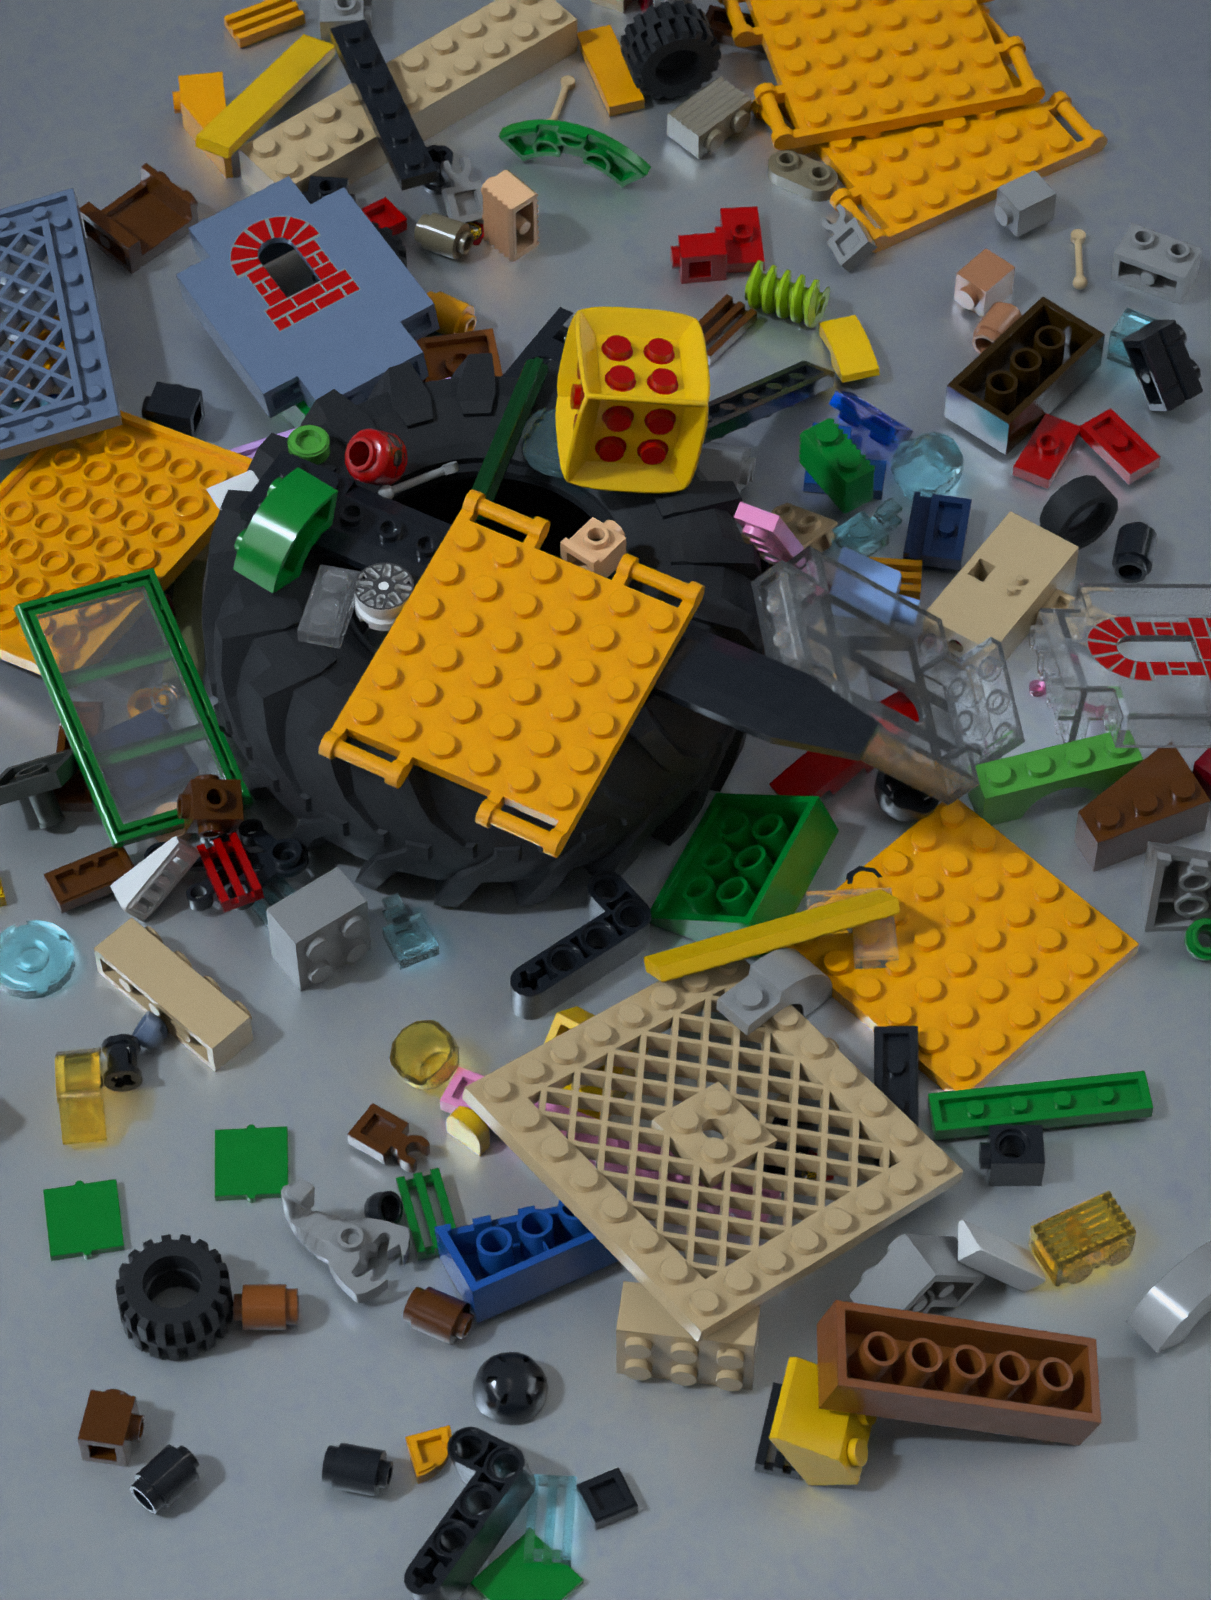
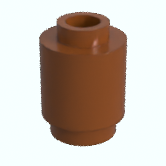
M243 1284L242 1294H234V1321H242L243 1330H287V1325H298V1288L287 1289V1284Z

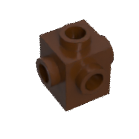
M214 774L199 775L191 779L177 799V814L179 819H184L185 833H198V836L201 838H217L224 833L236 832L244 820L241 779H219V776Z

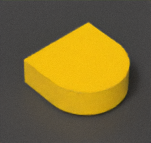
M459 1106L447 1117V1133L477 1155L481 1156L490 1147L489 1128L472 1109Z

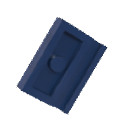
M915 491L903 559L922 560V565L960 570L972 499L932 494V497L920 496V492Z

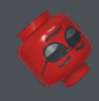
M372 428L360 430L353 435L345 451V465L349 474L357 481L376 486L392 485L398 481L405 472L408 462L406 446L396 434Z

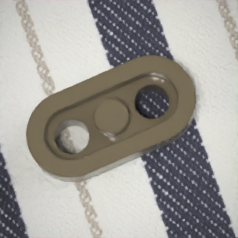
M790 150L775 152L768 160L767 175L769 180L776 186L816 202L829 200L831 195L837 190L838 175L830 166Z

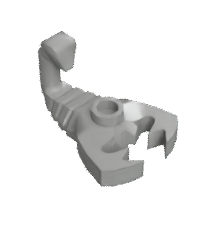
M301 1177L294 1184H288L282 1188L283 1213L289 1222L292 1232L295 1236H298L299 1241L306 1245L312 1254H315L318 1259L329 1265L331 1275L341 1289L356 1303L367 1302L382 1294L388 1288V1279L374 1281V1269L360 1277L355 1276L367 1270L370 1258H377L379 1246L385 1241L389 1242L387 1249L388 1260L397 1254H401L403 1266H405L410 1251L408 1228L379 1219L359 1218L347 1220L339 1216L312 1211L315 1187Z

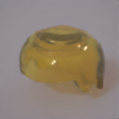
M434 1020L415 1021L403 1028L392 1042L389 1057L390 1063L410 1086L418 1090L436 1089L449 1081L458 1068L459 1046L454 1037L439 1022Z

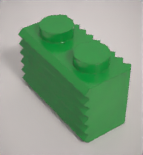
M828 418L802 431L799 435L801 437L799 440L801 443L799 445L801 448L799 450V462L842 513L846 514L873 499L875 465H870V460H866V455H862L861 450L857 449V445L852 444V439H848V434H843V429H839V424H835L834 419Z

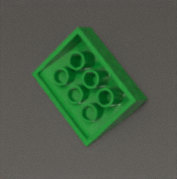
M716 793L650 908L651 924L692 940L701 941L794 914L839 832L820 797ZM770 952L756 955L753 957H763Z

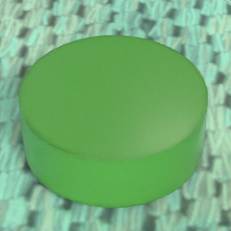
M315 425L300 426L293 430L288 437V453L319 465L323 463L330 454L329 435L321 427Z

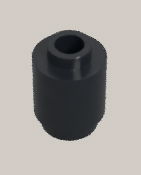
M1132 522L1120 527L1112 559L1115 575L1119 579L1129 583H1137L1143 581L1146 575L1151 572L1158 540L1154 529L1142 522Z
M341 1443L339 1447L329 1445L322 1466V1482L331 1483L333 1489L377 1497L381 1488H389L393 1473V1461L387 1460L385 1450L348 1443Z
M167 1445L135 1475L136 1481L130 1486V1490L137 1501L149 1512L156 1514L161 1508L166 1510L199 1479V1474L196 1470L199 1467V1462L186 1447L180 1445L178 1448H175L172 1445Z

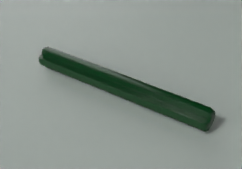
M536 357L535 359L526 360L472 489L484 493L485 499L492 502L496 498L548 374L549 367L543 363L542 358ZM478 515L475 522L485 520L486 517Z

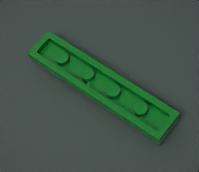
M1145 1071L928 1093L927 1101L934 1140L988 1135L989 1125H1043L1044 1129L1152 1117L1153 1104Z

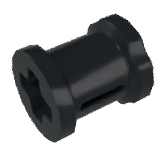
M431 145L426 148L437 169L438 181L422 185V187L430 194L442 195L441 191L451 187L450 182L443 178L440 165L442 162L449 160L450 167H452L454 155L447 146Z
M129 1034L109 1036L101 1044L102 1052L107 1058V1071L103 1075L104 1085L108 1089L118 1092L134 1090L143 1082L142 1071L137 1066V1055L141 1051L140 1042L137 1037Z

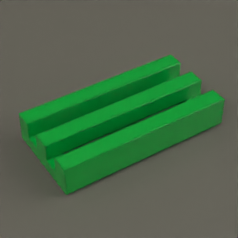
M439 1168L431 1169V1174L425 1176L422 1175V1172L414 1173L413 1178L405 1180V1176L396 1178L397 1190L403 1204V1211L417 1260L439 1256L434 1229L437 1223L427 1187L433 1186L444 1225L451 1224V1229L456 1228ZM417 1190L433 1246H424L409 1194L410 1191Z

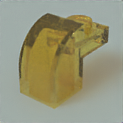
M101 1047L59 1051L55 1055L57 1103H59L63 1145L107 1141L108 1139Z

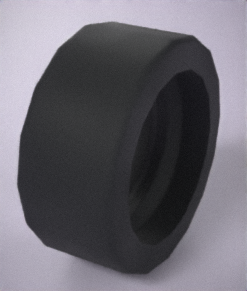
M1084 475L1074 478L1061 486L1045 504L1039 518L1040 527L1082 549L1096 541L1109 528L1118 511V500L1096 476Z

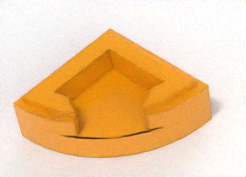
M450 1425L405 1437L407 1450L418 1484L433 1478L446 1465L449 1459L447 1443L451 1437Z

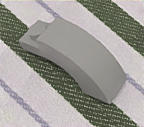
M781 948L766 954L752 963L749 975L718 998L716 1009L748 1036L789 1005L795 1007L806 1017L832 997V982L827 975L796 949Z
M1211 1241L1196 1249L1173 1267L1146 1294L1126 1320V1323L1157 1353L1182 1343L1197 1322L1211 1309Z

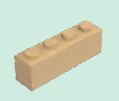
M131 917L94 948L98 973L145 1013L151 1011L165 1022L168 1032L214 1072L218 1071L253 1041L252 1016L248 1009L237 1000L232 1002L222 994L219 985L207 975L202 977L197 973L184 954L179 951L172 952L166 947L161 937L153 928L149 926L144 928Z

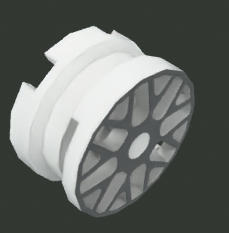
M376 563L363 569L354 581L355 610L360 622L364 620L369 624V628L374 630L389 631L414 590V582L410 573L400 565L392 563Z

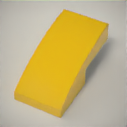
M856 315L819 322L820 337L831 353V366L842 383L880 375L873 349Z

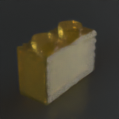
M1107 1191L1031 1226L1028 1245L1053 1284L1059 1287L1062 1283H1067L1068 1281L1070 1284L1083 1281L1092 1273L1094 1268L1098 1269L1101 1265L1115 1266L1125 1261L1133 1251L1136 1230L1131 1225L1130 1220L1127 1219L1126 1214L1122 1212L1121 1206L1117 1204L1112 1193Z

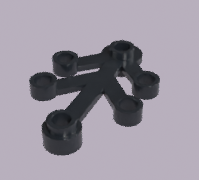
M247 819L240 824L238 831L242 844L247 847L259 846L264 851L250 853L244 848L252 868L260 869L255 874L262 888L277 877H294L303 872L308 866L309 856L307 850L297 840L291 838L277 840L264 829L263 823L258 819ZM227 833L217 837L221 838L222 843L229 841ZM199 837L201 844H205L206 848L214 846L212 840L217 838ZM158 842L151 845L145 851L144 859L166 842ZM228 853V856L236 871V874L239 877L243 874L241 866L235 856V853ZM200 857L188 871H205ZM219 857L212 859L216 870H218L217 873L225 887L230 881ZM209 877L202 882L192 884L186 891L189 907L194 911H205L214 902L213 894H215ZM247 880L240 881L245 893L252 891ZM231 885L227 892L229 899L237 897ZM255 902L236 908V910H246Z

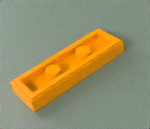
M611 25L577 32L578 48L609 116L644 109V96L634 84L622 56L621 46Z

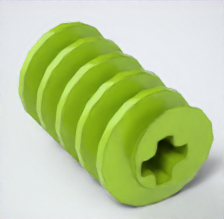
M758 260L750 273L745 288V301H748L749 307L757 310L762 306L764 313L772 314L776 311L779 318L786 319L790 315L794 323L799 324L804 320L806 327H816L825 313L831 287L828 286L824 292H820V280L814 279L809 288L805 287L806 275L800 274L796 282L793 283L791 282L792 271L788 269L781 278H777L778 266L772 265L765 274L763 273V261Z

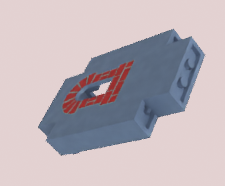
M288 176L188 228L195 253L201 262L191 265L176 274L183 300L269 418L302 401H305L309 408H311L316 399L333 389L337 390L355 405H358L368 400L374 386L389 367L411 362L421 380L429 377L424 353L415 341L440 329L435 305L344 187L310 204ZM295 249L319 281L287 298L263 265Z

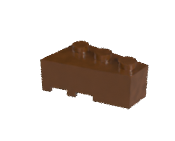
M1170 739L1078 811L1074 841L1092 871L1095 872L1146 853L1148 841L1169 844L1204 831L1211 801Z

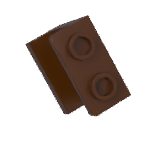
M147 163L140 167L141 182L104 209L99 210L90 202L79 208L85 238L131 274L190 233L188 228L199 223L198 203L195 197L189 191L182 190L171 182L164 172L155 170Z

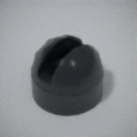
M393 1191L377 1192L367 1198L364 1204V1215L366 1218L398 1224L403 1216V1204L398 1194Z

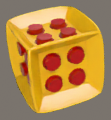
M603 306L578 310L568 328L557 381L556 435L559 462L565 480L580 487L606 491L672 493L685 490L691 483L699 462L709 416L710 374L705 337L699 321L682 313L655 309Z

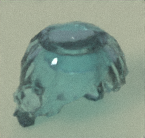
M929 432L900 443L894 451L890 465L895 483L903 490L904 496L913 502L915 491L920 492V496L932 497V494L943 495L949 492L960 480L965 461L954 439L939 432Z

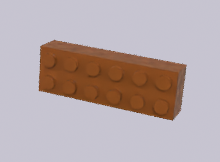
M835 1300L817 1323L819 1409L1079 1446L1101 1424L1095 1338Z

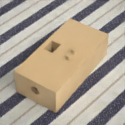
M1010 511L923 614L920 645L989 682L1036 625L1034 623L1035 614L1057 588L1064 591L1075 578L1079 547Z

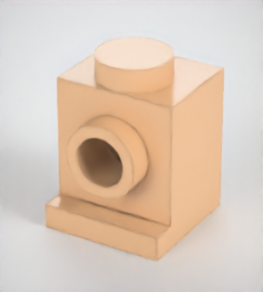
M592 517L570 539L565 537L560 542L561 559L606 578L617 569L622 556L626 553L625 533L612 520H606L602 523Z

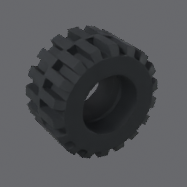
M675 0L671 4L665 1L660 2V5L657 7L652 5L646 8L645 13L637 14L633 18L634 22L628 24L624 29L626 34L621 36V53L634 84L640 89L642 94L645 96L650 94L653 99L659 100L661 97H664L665 100H671L675 96H687L688 92L692 90L697 91L702 87V83L709 82L713 77L712 72L717 71L720 65L718 62L721 59L720 46L702 9H697L696 5L690 2L684 4L681 0Z
M171 1234L162 1235L161 1242L154 1244L153 1240L150 1239L143 1243L144 1250L141 1252L134 1249L128 1255L129 1264L122 1263L118 1271L120 1279L116 1280L115 1289L121 1322L129 1339L133 1338L135 1346L141 1351L149 1347L150 1356L160 1359L164 1353L168 1354L169 1360H179V1354L188 1353L190 1359L198 1356V1349L202 1347L206 1351L215 1346L214 1337L222 1339L227 1332L226 1323L232 1322L233 1297L229 1271L226 1262L222 1263L221 1254L215 1248L209 1251L207 1242L198 1239L196 1243H192L190 1235L181 1234L179 1240H172ZM172 1287H187L198 1292L193 1300L179 1307L166 1308L152 1302L159 1293Z

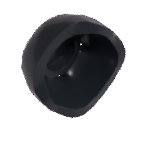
M897 756L887 760L890 764L918 777ZM913 760L932 778L931 769L924 762ZM878 770L874 785L875 798L883 812L901 822H917L933 813L938 806L939 800Z
M502 1352L493 1355L481 1365L474 1379L472 1389L474 1403L483 1415L490 1417L500 1424L513 1425L529 1421L541 1411L548 1395L547 1378L542 1368L526 1354ZM496 1378V1380L492 1382L486 1381L488 1379ZM526 1396L529 1397L531 1405L528 1404ZM503 1397L508 1399L505 1405L501 1404Z

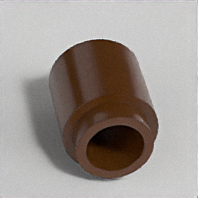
M416 1287L405 1305L403 1320L411 1323L412 1329L453 1345L458 1338L464 1340L468 1336L473 1325L474 1315L469 1313L470 1304L432 1287H427L426 1289Z

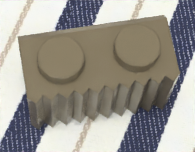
M720 76L667 114V136L701 159L703 155H707L708 151L714 152L719 149L724 139L727 140L729 136H733L734 132L740 133L745 130L751 119V98Z

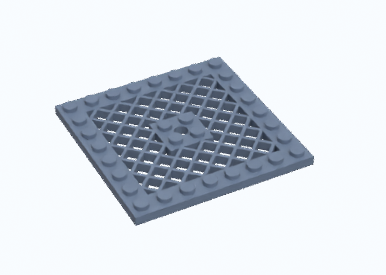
M70 188L0 209V284L4 285L0 290V313L1 311L9 313L2 324L0 323V347L7 339L15 342L7 352L0 350V390L4 391L0 395L1 461L123 425L78 199L74 189ZM28 244L35 247L29 256L21 254ZM46 256H48L49 265L42 262ZM12 263L20 266L13 275L5 273ZM33 272L41 275L34 284L26 282ZM52 283L54 287V292L47 290ZM17 292H21L25 295L18 304L10 301ZM38 300L46 302L40 312L31 310ZM57 312L59 313L60 321L53 319ZM22 320L31 322L23 332L16 330ZM44 328L52 331L45 341L37 338ZM63 340L66 350L58 347ZM28 348L36 351L29 361L21 358ZM52 357L57 360L50 370L43 368L42 366L48 358ZM12 368L19 370L20 372L13 381L5 378ZM68 369L70 370L71 379L63 376ZM36 377L41 380L34 390L27 388L26 386L32 378ZM55 386L62 388L63 390L56 399L47 396ZM17 397L24 399L25 402L18 410L10 408Z

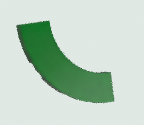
M549 119L521 121L503 127L498 136L523 162L536 157H560L562 153L583 158L584 164L601 171L622 188L647 176L651 169V166L622 143L601 132L575 123Z

